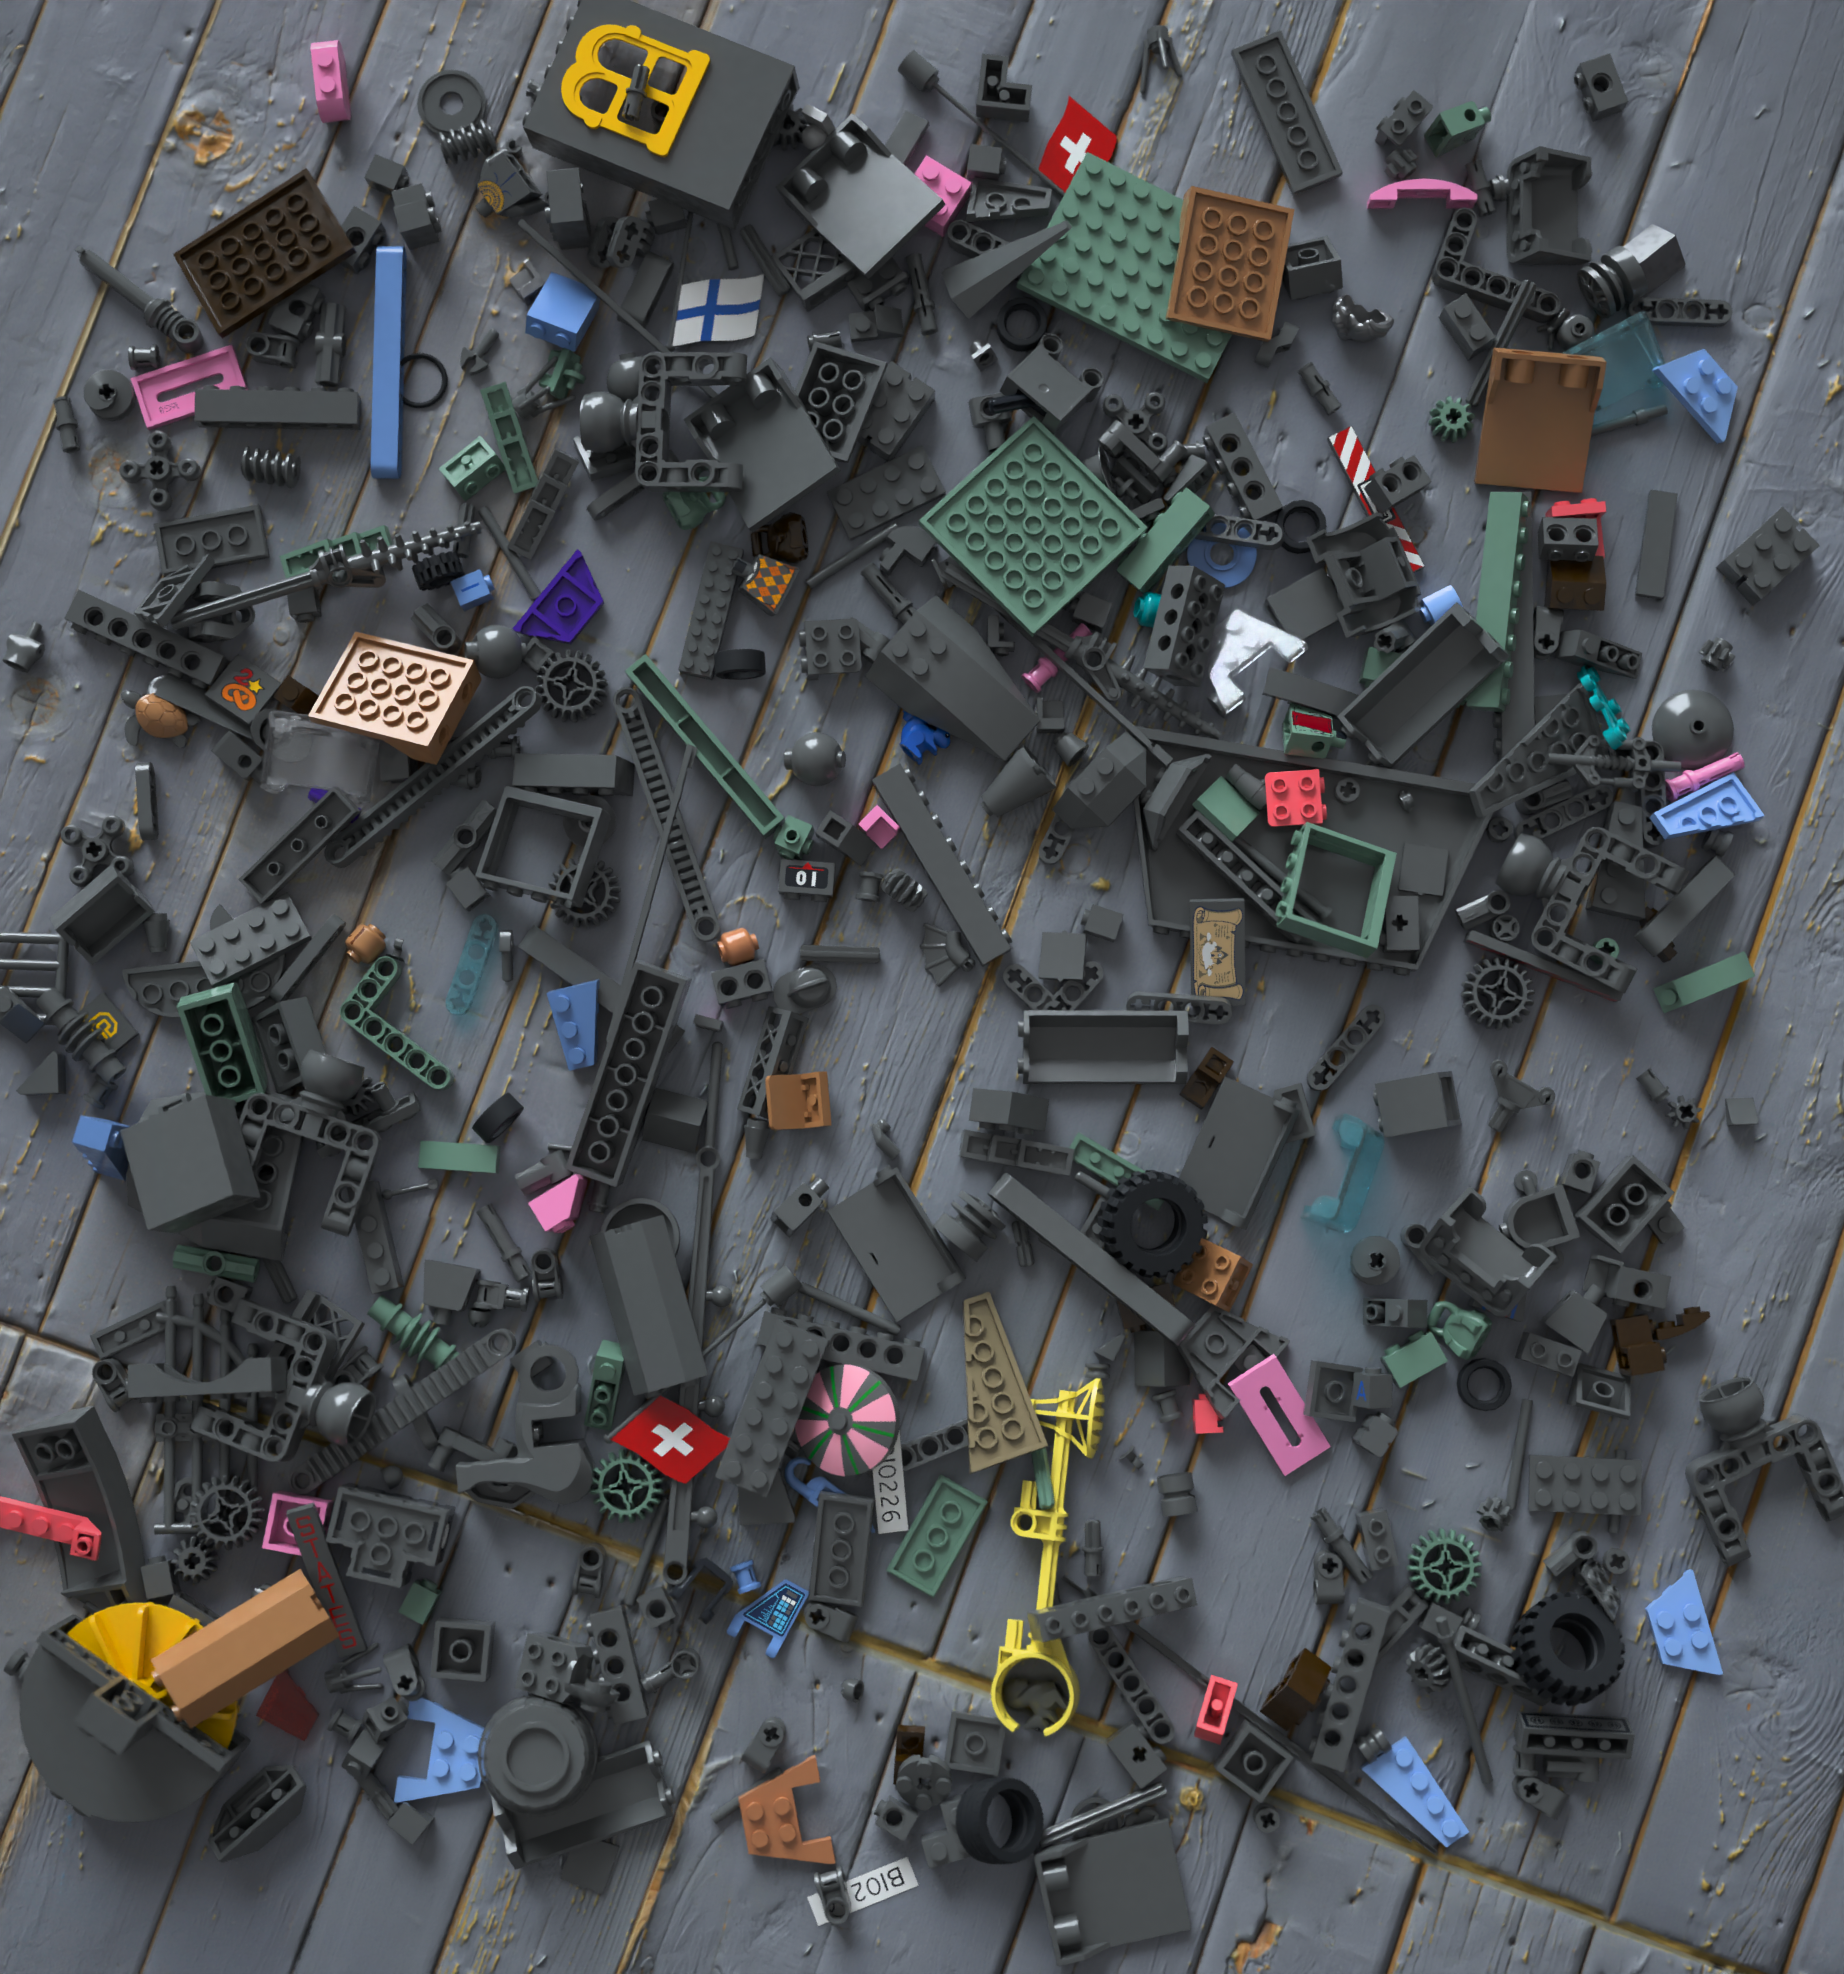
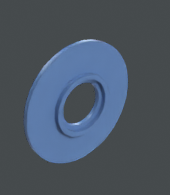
M1217 523L1212 527V532L1216 535L1222 534L1226 530V525L1223 523ZM1244 527L1238 531L1240 538L1251 536ZM1194 539L1188 545L1187 559L1189 566H1195L1225 584V588H1230L1243 582L1250 575L1256 563V548L1229 544L1234 552L1232 561L1227 565H1217L1210 557V550L1218 542Z

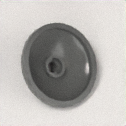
M1684 690L1673 694L1659 706L1653 718V741L1658 742L1663 747L1664 759L1681 762L1682 769L1698 770L1720 760L1729 750L1733 740V721L1727 707L1717 697L1705 691ZM1694 722L1700 723L1701 731L1694 729Z
M635 1198L619 1204L607 1215L600 1230L601 1233L663 1215L675 1257L680 1246V1229L676 1218L668 1208L652 1199Z

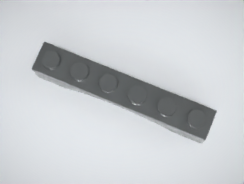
M286 1357L249 1358L228 1375L211 1382H200L190 1379L177 1372L168 1363L128 1365V1398H140V1403L157 1402V1397L163 1396V1402L180 1401V1396L187 1395V1401L204 1400V1394H210L211 1400L228 1399V1393H234V1399L252 1398L251 1392H258L259 1397H276V1391L287 1390Z

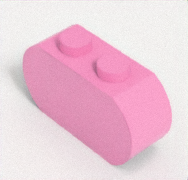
M339 40L312 43L311 57L315 94L322 123L350 120L351 110L346 64L341 43Z

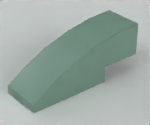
M420 1141L418 1168L498 1174L501 1146Z

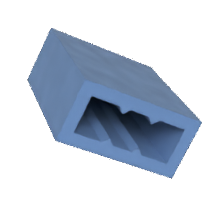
M551 272L527 313L525 333L575 352L599 310L600 298L583 283Z

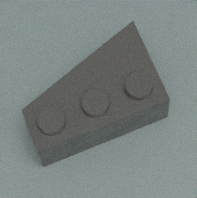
M579 168L546 171L550 207H545V215L550 232L553 235V240L558 241L561 250L589 247L592 240L591 224L586 200L582 199L581 193L584 192L583 185L580 184Z

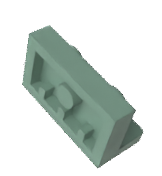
M479 436L442 465L439 470L463 500L467 501L505 471L506 468L492 448Z

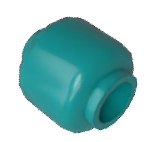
M1145 592L1136 599L1133 616L1137 618L1139 625L1150 628L1154 627L1161 594Z

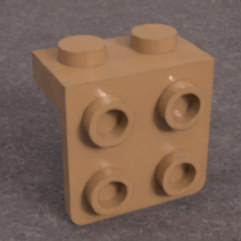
M827 1071L794 1075H770L766 1077L768 1120L771 1130L832 1126Z

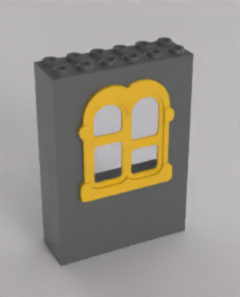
M578 0V9L575 16H571L568 20L567 33L564 39H561L557 44L556 57L553 63H550L546 68L545 81L542 87H538L535 92L533 107L531 111L526 112L523 118V128L532 148L735 230L799 90L795 66L630 0ZM621 40L648 52V56L643 66L648 67L650 70L645 88L647 98L669 107V111L657 134L648 133L618 120V114L627 97L626 88L630 87L632 79L610 71L600 64L598 59L599 49L607 41ZM662 57L687 67V72L681 85L674 95L648 85L658 59ZM590 80H605L615 84L618 88L608 111L604 114L587 108L580 100L581 88Z

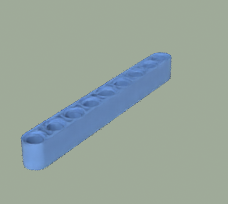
M377 246L371 429V475L373 479H400L402 473L404 366L401 368L400 361L405 356L407 254L404 246Z

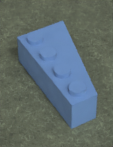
M80 1115L72 1141L79 1152L83 1153L84 1159L89 1160L88 1164L93 1167L94 1172L126 1181L129 1161L120 1131L130 1127V1125Z

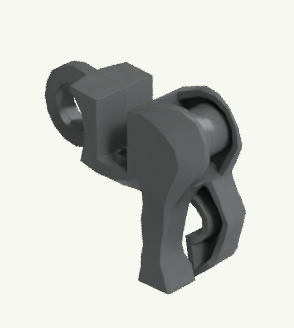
M545 1344L535 1347L525 1355L519 1366L518 1378L521 1386L515 1417L518 1456L490 1461L457 1463L458 1494L467 1492L479 1503L505 1508H515L536 1493L561 1505L578 1502L588 1494L593 1486L592 1482L593 1478H596V1474L593 1472L595 1462L584 1438L540 1443L541 1438H544L543 1423L538 1422L539 1419L576 1416L581 1411V1385L578 1383L579 1368L575 1357L569 1350L559 1345ZM552 1356L559 1359L564 1365L566 1376L562 1386L558 1389L544 1390L534 1382L532 1367L539 1358ZM496 1483H503L509 1485H498Z

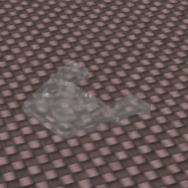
M1238 610L1219 623L1214 629L1205 667L1224 711L1228 714L1246 699L1244 693L1231 681L1234 676L1270 647H1273L1291 663L1309 649L1307 643L1298 637Z

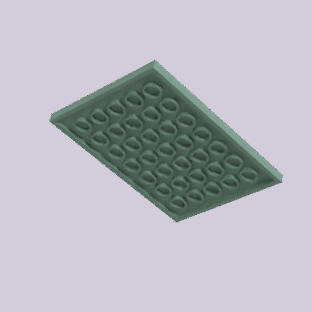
M1087 152L1047 227L1050 228L1067 220L1072 228L1024 270L1016 288L1205 383H1208L1232 336L1229 333L1166 320L1180 242V216L1183 200Z

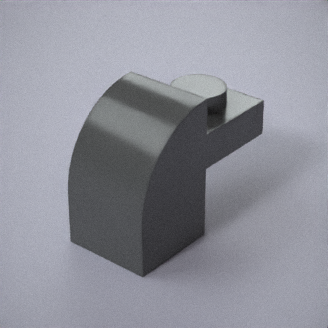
M915 526L899 527L887 536V543L893 547H887L879 558L881 561L880 570L889 576L904 555L922 567L937 548V542L921 528Z

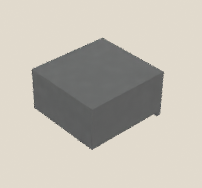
M185 1093L157 1106L158 1115L120 1131L147 1230L178 1233L260 1199L234 1107L237 1105L235 1100L211 1095H202L192 1100L190 1094ZM183 1103V1104H181V1105H179V1106H177V1107H174V1108H172V1109H170V1110L168 1109V1108L173 1107V1106H175V1105H177V1104Z

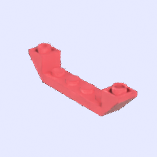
M0 1496V1528L70 1544V1555L94 1561L98 1560L102 1533L87 1517Z

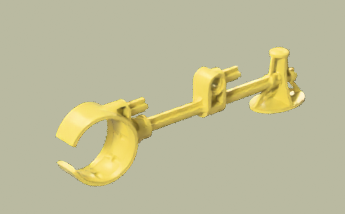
M1099 1378L1091 1381L1077 1392L1060 1390L1059 1398L1031 1399L1036 1414L1050 1415L1057 1418L1056 1425L1039 1421L1041 1426L1055 1430L1051 1467L1054 1507L1044 1510L1036 1509L1038 1495L1036 1481L1023 1480L1020 1507H1014V1514L1011 1518V1527L1017 1535L1041 1539L1043 1542L1036 1610L1052 1607L1054 1603L1059 1547L1061 1543L1066 1541V1537H1063V1529H1067L1064 1519L1068 1517V1513L1064 1510L1070 1443L1072 1441L1090 1459H1093L1097 1450L1096 1445L1100 1443L1101 1436L1098 1432L1103 1428V1422H1101L1100 1418L1104 1416V1408H1102L1101 1404L1105 1402V1397L1102 1393V1381ZM1089 1389L1075 1414V1398ZM1092 1392L1089 1415H1080ZM1058 1403V1410L1056 1412L1036 1410L1037 1404ZM1074 1418H1076L1083 1445L1071 1434ZM1080 1419L1088 1420L1087 1444ZM1025 1514L1029 1515L1033 1521L1032 1527L1029 1530H1024L1020 1525V1520ZM1008 1619L1005 1646H999L997 1673L991 1688V1700L994 1711L999 1720L1012 1732L1018 1730L1020 1724L1010 1717L1003 1703L1002 1687L1004 1679L1010 1669L1023 1660L1032 1658L1046 1660L1062 1673L1067 1682L1070 1695L1068 1707L1063 1717L1054 1725L1044 1729V1736H1048L1064 1727L1077 1710L1080 1699V1686L1077 1675L1068 1662L1061 1638L1047 1642H1038L1032 1640L1031 1632H1029L1028 1637L1031 1638V1644L1027 1645V1649L1021 1648L1024 1621Z

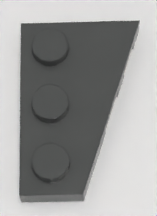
M974 177L966 222L1048 216L1052 189Z

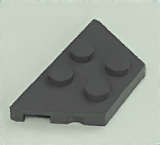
M208 554L202 557L196 568L192 569L188 564L178 571L161 578L135 610V615L142 622L161 628L166 627L173 616L184 608V602L187 598L198 590V584L215 564V561Z

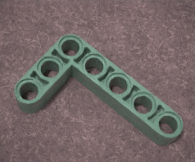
M389 956L378 958L340 1008L341 1018L430 1087L437 1090L449 1089L454 1083V1074L451 1069L374 1012L402 974L401 964L397 960ZM388 962L392 963L394 966L393 973L389 976H383V965ZM370 984H375L377 987L376 995L372 998H367L365 994L366 987ZM358 1005L360 1015L357 1019L351 1020L348 1015L349 1010L352 1006ZM374 1022H380L382 1025V1031L377 1036H372L370 1033V1027ZM396 1038L403 1040V1048L399 1052H394L391 1048V1043ZM418 1054H422L425 1058V1063L421 1068L416 1069L413 1066V1058ZM443 1070L446 1073V1081L441 1085H437L434 1081V1075L436 1072Z

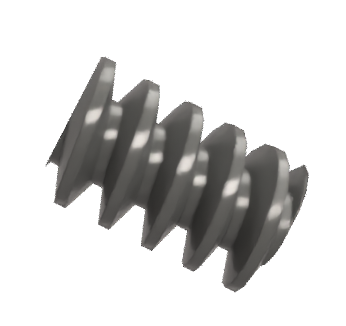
M483 120L479 121V129H476L473 123H470L469 132H466L460 126L459 135H456L450 129L449 138H446L442 132L439 133V143L447 165L448 158L454 164H457L458 155L464 161H467L468 152L474 158H477L478 149L484 155H487L488 146L494 152L498 151L490 124L487 126Z
M245 447L241 461V472L245 480L252 481L255 478L257 483H262L265 480L269 485L276 482L278 486H284L285 483L289 488L296 486L300 476V457L296 459V462H293L292 454L288 453L286 459L282 460V454L278 451L275 458H272L270 450H267L264 457H262L260 448H256L254 455H251L250 447Z

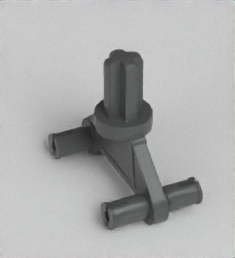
M1496 1059L1491 1063L1490 1071L1499 1095L1497 1101L1500 1104L1488 1125L1495 1131L1501 1132L1514 1112L1518 1113L1520 1109L1550 1105L1555 1100V1093L1552 1088L1546 1086L1541 1087L1538 1091L1507 1073L1506 1063L1503 1060Z

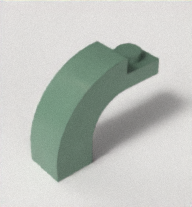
M1745 951L1653 988L1663 1013H1667L1754 977L1755 974Z

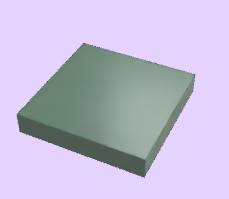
M1222 776L1192 804L1231 842L1260 814Z

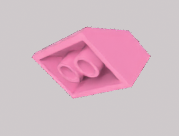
M575 1174L528 1203L545 1232L562 1234L575 1226L573 1221L579 1218L588 1183L586 1176Z

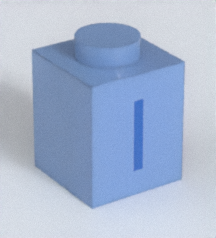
M480 569L450 581L460 606L464 611L494 599L491 591L495 590L494 584L490 576H484Z

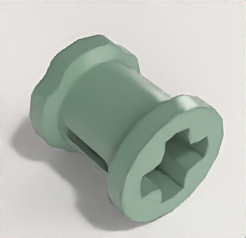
M1603 938L1593 944V947L1597 949L1602 947L1605 950L1608 949L1609 955L1615 958L1619 954V946L1611 938ZM1597 955L1590 957L1596 964L1603 965L1601 957Z

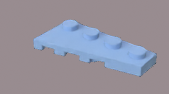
M1733 772L1656 811L1649 818L1666 840L1760 821L1764 814Z
M1406 1736L1391 1745L1393 1749L1388 1753L1379 1754L1377 1760L1369 1764L1366 1762L1360 1766L1368 1776L1446 1848L1469 1833Z

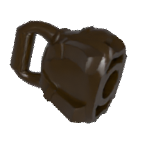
M789 512L782 515L773 524L763 525L750 534L753 557L763 555L771 559L778 558L785 560L787 563L797 564L806 560L809 555L806 523L804 517L800 514ZM762 532L767 533V546L769 552L764 555L761 541Z

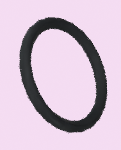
M426 353L410 354L400 361L401 368L413 359L430 360L441 372L442 385L438 394L427 402L416 403L409 401L403 396V403L413 408L430 407L437 403L446 391L448 379L443 364L432 355Z

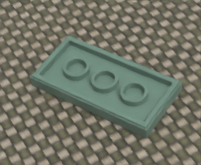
M940 1474L886 1571L934 1598L988 1501Z

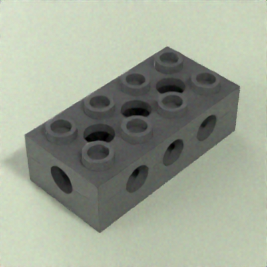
M1168 566L1143 667L1145 670L1174 686H1201L1221 600L1224 595L1225 584L1195 566Z

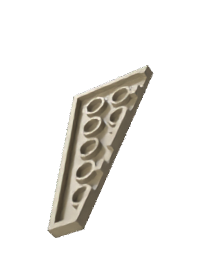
M990 1292L963 1301L970 1474L1048 1446Z

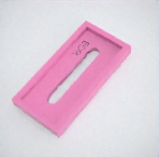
M229 345L131 378L148 430L195 415V392L165 402H158L157 398L162 392H168L216 375H223L224 378L221 383L213 385L219 387V389L230 390L231 386H243L248 390L234 347Z
M1274 1354L1227 1383L1233 1394L1240 1400L1239 1404L1284 1476L1331 1447L1314 1418L1303 1415L1305 1403ZM1262 1387H1269L1300 1438L1298 1446L1290 1444L1260 1394Z

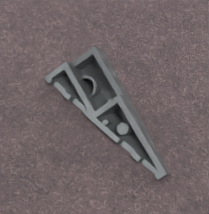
M1065 220L1060 224L1045 228L1035 234L1020 238L990 250L985 254L965 260L955 266L945 268L941 273L951 299L965 316L970 319L1066 234L1072 226Z

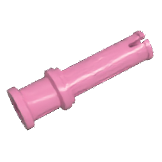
M1081 623L1069 636L1074 639L1075 636L1086 637L1092 635L1087 626ZM1056 647L1053 652L1064 662L1068 660L1064 657L1065 652ZM1041 657L1038 659V664L1028 674L1024 673L1021 677L1034 692L1039 693L1041 691L1040 687L1050 677L1054 678L1057 675L1058 668L1047 657Z
M1736 752L1698 770L1683 771L1681 776L1672 780L1665 779L1667 799L1670 802H1675L1678 797L1689 792L1694 793L1700 789V786L1743 769L1745 764L1742 756Z

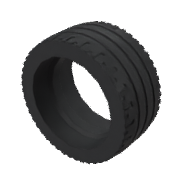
M1008 1777L987 1778L973 1783L961 1796L956 1810V1829L958 1838L961 1841L960 1843L963 1845L962 1847L972 1858L987 1864H1013L1026 1859L1036 1849L1042 1837L1044 1818L1041 1803L1036 1793L1026 1783ZM997 1794L1004 1797L1010 1807L1012 1816L1011 1833L1007 1842L1001 1848L994 1843L987 1825L988 1809Z

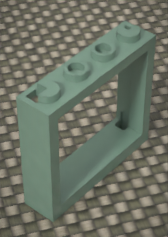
M1306 822L1298 831L1295 830L1291 839V845H1294L1286 862V868L1289 870L1287 877L1284 878L1280 891L1283 893V898L1275 912V916L1278 917L1276 927L1368 958L1378 948L1397 853ZM1307 844L1375 867L1361 938L1292 914Z

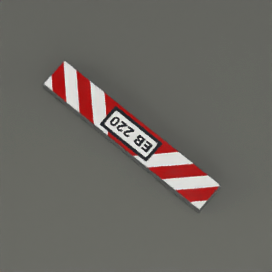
M1351 425L1329 436L1327 441L1368 517L1374 513H1379L1364 490V487L1371 482L1369 477L1376 471ZM1395 507L1383 513V518L1381 519L1389 529L1395 528L1413 573L1423 569L1425 565Z

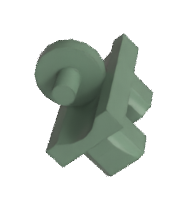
M566 348L551 350L548 362L554 356L558 357L557 362L552 366L555 367L552 375L546 373L539 381V386L543 389L547 386L551 388L549 393L557 400L566 398L569 390H573L576 383L584 384L586 379L585 376L580 374L582 365L579 364L581 357Z

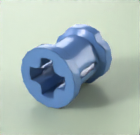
M753 1560L730 1567L731 1572L735 1574L739 1586L738 1594L762 1586L761 1582L756 1579L752 1567L754 1564Z

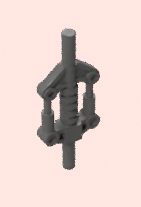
M1597 735L1589 736L1574 755L1547 753L1546 755L1547 764L1573 766L1589 788H1595L1599 784L1618 788H1629L1631 791L1637 792L1645 786L1646 778L1650 771L1676 773L1681 771V762L1651 760V755L1648 754L1645 748L1646 743L1641 737L1625 740L1624 745L1617 748L1630 751V756L1616 757L1615 755L1610 757L1609 755H1603L1602 757L1600 754L1594 756V752L1599 746H1609L1606 740H1600ZM1595 769L1630 771L1631 776L1630 778L1614 777L1613 779L1600 778Z

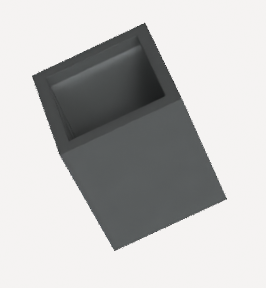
M1452 1071L1431 1073L1375 1084L1376 1090L1373 1091V1098L1376 1106H1379L1381 1116L1378 1117V1125L1380 1131L1384 1132L1385 1138L1462 1125Z

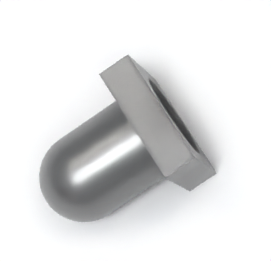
M974 340L970 344L971 357L981 372L998 360L989 344L985 345L981 340Z

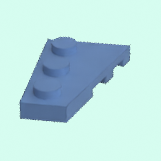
M600 979L546 993L569 1071L592 1066L597 1063V1014L599 1013V1003L597 1001Z

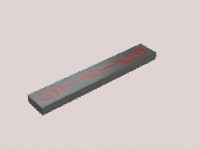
M315 1503L287 1510V1518L316 1596L340 1637L333 1640L339 1657L342 1658L365 1651L367 1649L366 1641L330 1544L326 1542L327 1536Z

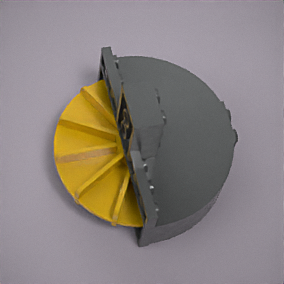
M154 1602L127 1603L108 1607L84 1620L72 1614L41 1633L36 1640L39 1646L30 1660L22 1683L20 1722L29 1756L37 1771L45 1780L46 1784L44 1786L50 1789V1793L55 1798L67 1801L73 1806L72 1808L76 1813L88 1816L89 1818L96 1816L118 1822L151 1821L169 1816L191 1805L229 1772L251 1742L248 1737L235 1729L237 1715L240 1711L238 1700L190 1729L185 1719L179 1722L171 1708L175 1703L164 1685L159 1687L151 1674L156 1670L151 1659L204 1628L200 1625L201 1621L197 1618L192 1619L184 1613L155 1604Z

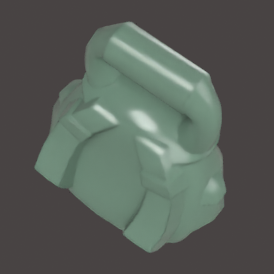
M709 476L701 477L699 481H706ZM663 492V499L680 529L688 530L694 529L701 524L707 513L721 508L726 500V495L724 492H712L717 501L716 503L710 502L706 492Z
M1440 1301L1434 1304L1427 1318V1326L1433 1334L1445 1339L1446 1345L1459 1358L1470 1360L1476 1356L1492 1329V1321L1485 1313L1478 1310H1464L1450 1302ZM1447 1308L1451 1315L1446 1320L1443 1329L1437 1328L1436 1324L1444 1309Z

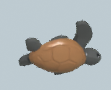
M166 675L159 676L150 681L147 687V695L143 697L134 691H124L121 693L123 702L131 709H135L136 713L125 724V736L129 744L137 746L141 728H143L149 735L157 738L173 737L177 747L185 748L187 739L183 734L188 730V726H195L201 721L197 714L186 715L182 707L154 695Z

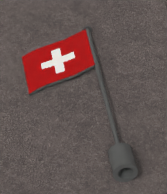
M915 50L905 57L898 68V72L921 92L925 90L931 91L935 88L1062 197L1065 195L1087 152L1107 162L1111 159L1117 136L1070 96L1064 115L1048 141L1039 169H1037L937 84L939 81L937 77L939 70Z
M786 1265L760 1286L764 1290L760 1294L763 1299L702 1352L703 1358L766 1303L770 1307L774 1303L779 1307L803 1286ZM670 1386L661 1389L662 1394L653 1396L608 1436L605 1434L604 1441L608 1444L614 1441L636 1452L666 1476L686 1484L727 1448L730 1437L714 1430L687 1408L663 1397L662 1395L672 1387Z

